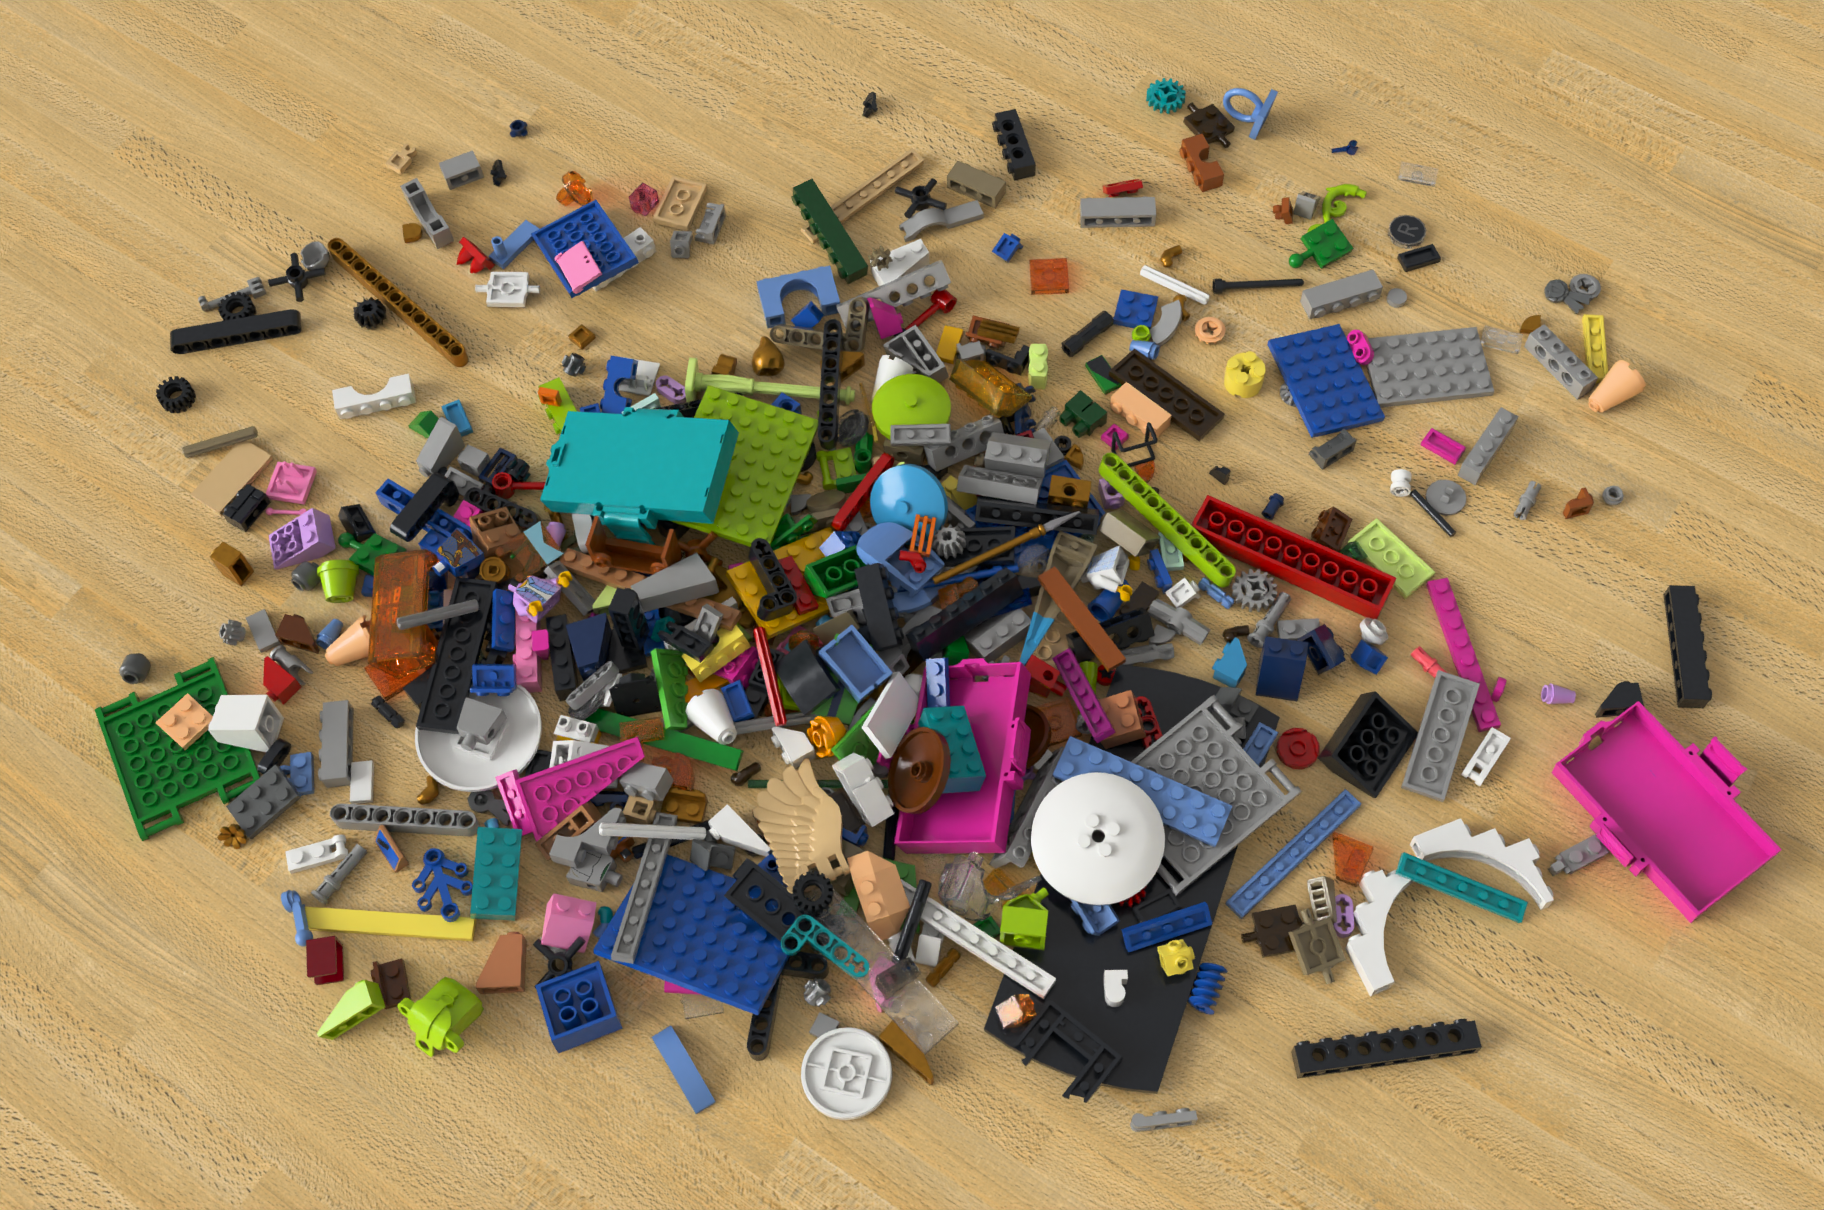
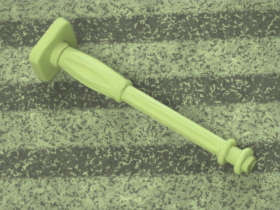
M689 358L685 381L686 402L695 401L697 392L706 391L708 385L732 393H742L743 395H753L754 393L780 395L783 392L787 396L820 399V387L757 382L753 378L749 379L733 375H703V373H699L698 359ZM847 386L846 389H840V401H845L846 405L854 402L855 390H851L850 386Z

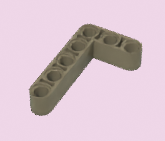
M858 297L850 302L846 333H843V351L860 352L865 346L869 303L864 297ZM857 301L863 303L864 308L862 311H858L855 308ZM855 320L861 323L860 330H855L853 328V322ZM779 324L770 330V338L773 342L823 350L824 330ZM777 329H781L784 332L783 338L777 337ZM796 331L802 334L803 338L801 341L795 339ZM815 334L821 337L820 344L814 342L813 336ZM851 340H856L859 343L858 349L855 350L851 347ZM832 347L829 350H835L836 347Z

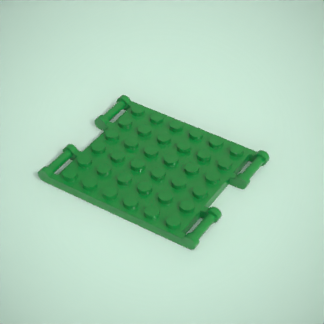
M214 657L185 672L175 673L177 686L140 702L137 693L134 691L124 699L103 708L100 706L95 709L133 821L142 841L148 840L149 836L175 824L177 826L183 824L184 820L179 811L180 808L216 792L219 793L221 801L225 805L231 802L230 799L239 796L261 777L250 749L217 742L207 730L187 750H184L155 723L187 693L212 716L214 715L220 696L229 695L218 663ZM211 669V671L185 682V680ZM132 704V706L127 707L106 717V715ZM251 776L253 777L252 781L226 792L225 788ZM169 813L172 814V817L151 827L145 828L144 826Z

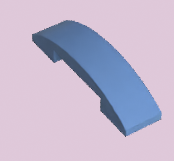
M672 1026L652 1037L654 1043L695 1114L714 1104L716 1101Z

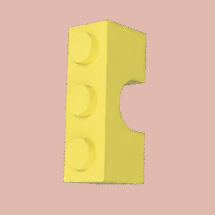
M737 625L734 626L732 631L724 628L717 631L719 642L701 663L686 654L682 655V658L699 682H702L745 650L752 647Z

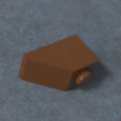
M285 614L275 634L279 642L283 645L319 654L320 649L305 619L297 614L293 616Z

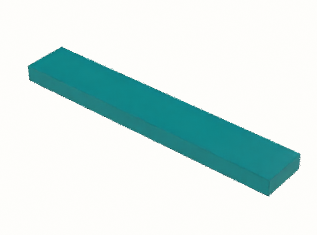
M1405 852L1401 854L1395 874L1514 922L1522 923L1528 904L1527 901Z

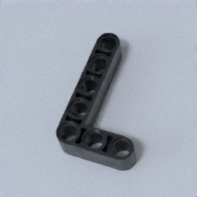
M799 951L796 955L789 956L767 1000L772 1002L771 1006L762 1008L759 1015L752 1014L747 1049L753 1060L762 1061L769 1054L783 975L813 980L815 978L824 979L829 973V967L823 955ZM799 960L802 962L798 968L791 967L793 961ZM820 963L824 965V968L820 971L813 970L815 964ZM760 1022L768 1023L764 1030L756 1028ZM756 1044L764 1046L760 1052H753L752 1048Z

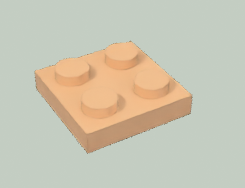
M187 693L155 723L184 750H187L209 729V723L212 721L213 716Z

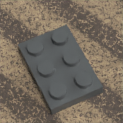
M274 765L226 807L239 826L245 831L246 836L253 839L298 801L301 796L280 766Z

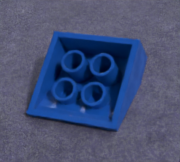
M599 961L535 985L551 1041L558 1054L623 1029Z

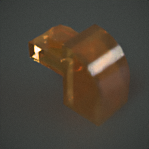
M676 752L674 760L668 756L653 757L652 765L666 768L674 781L671 786H676L686 791L693 789L695 774L691 762L686 756Z

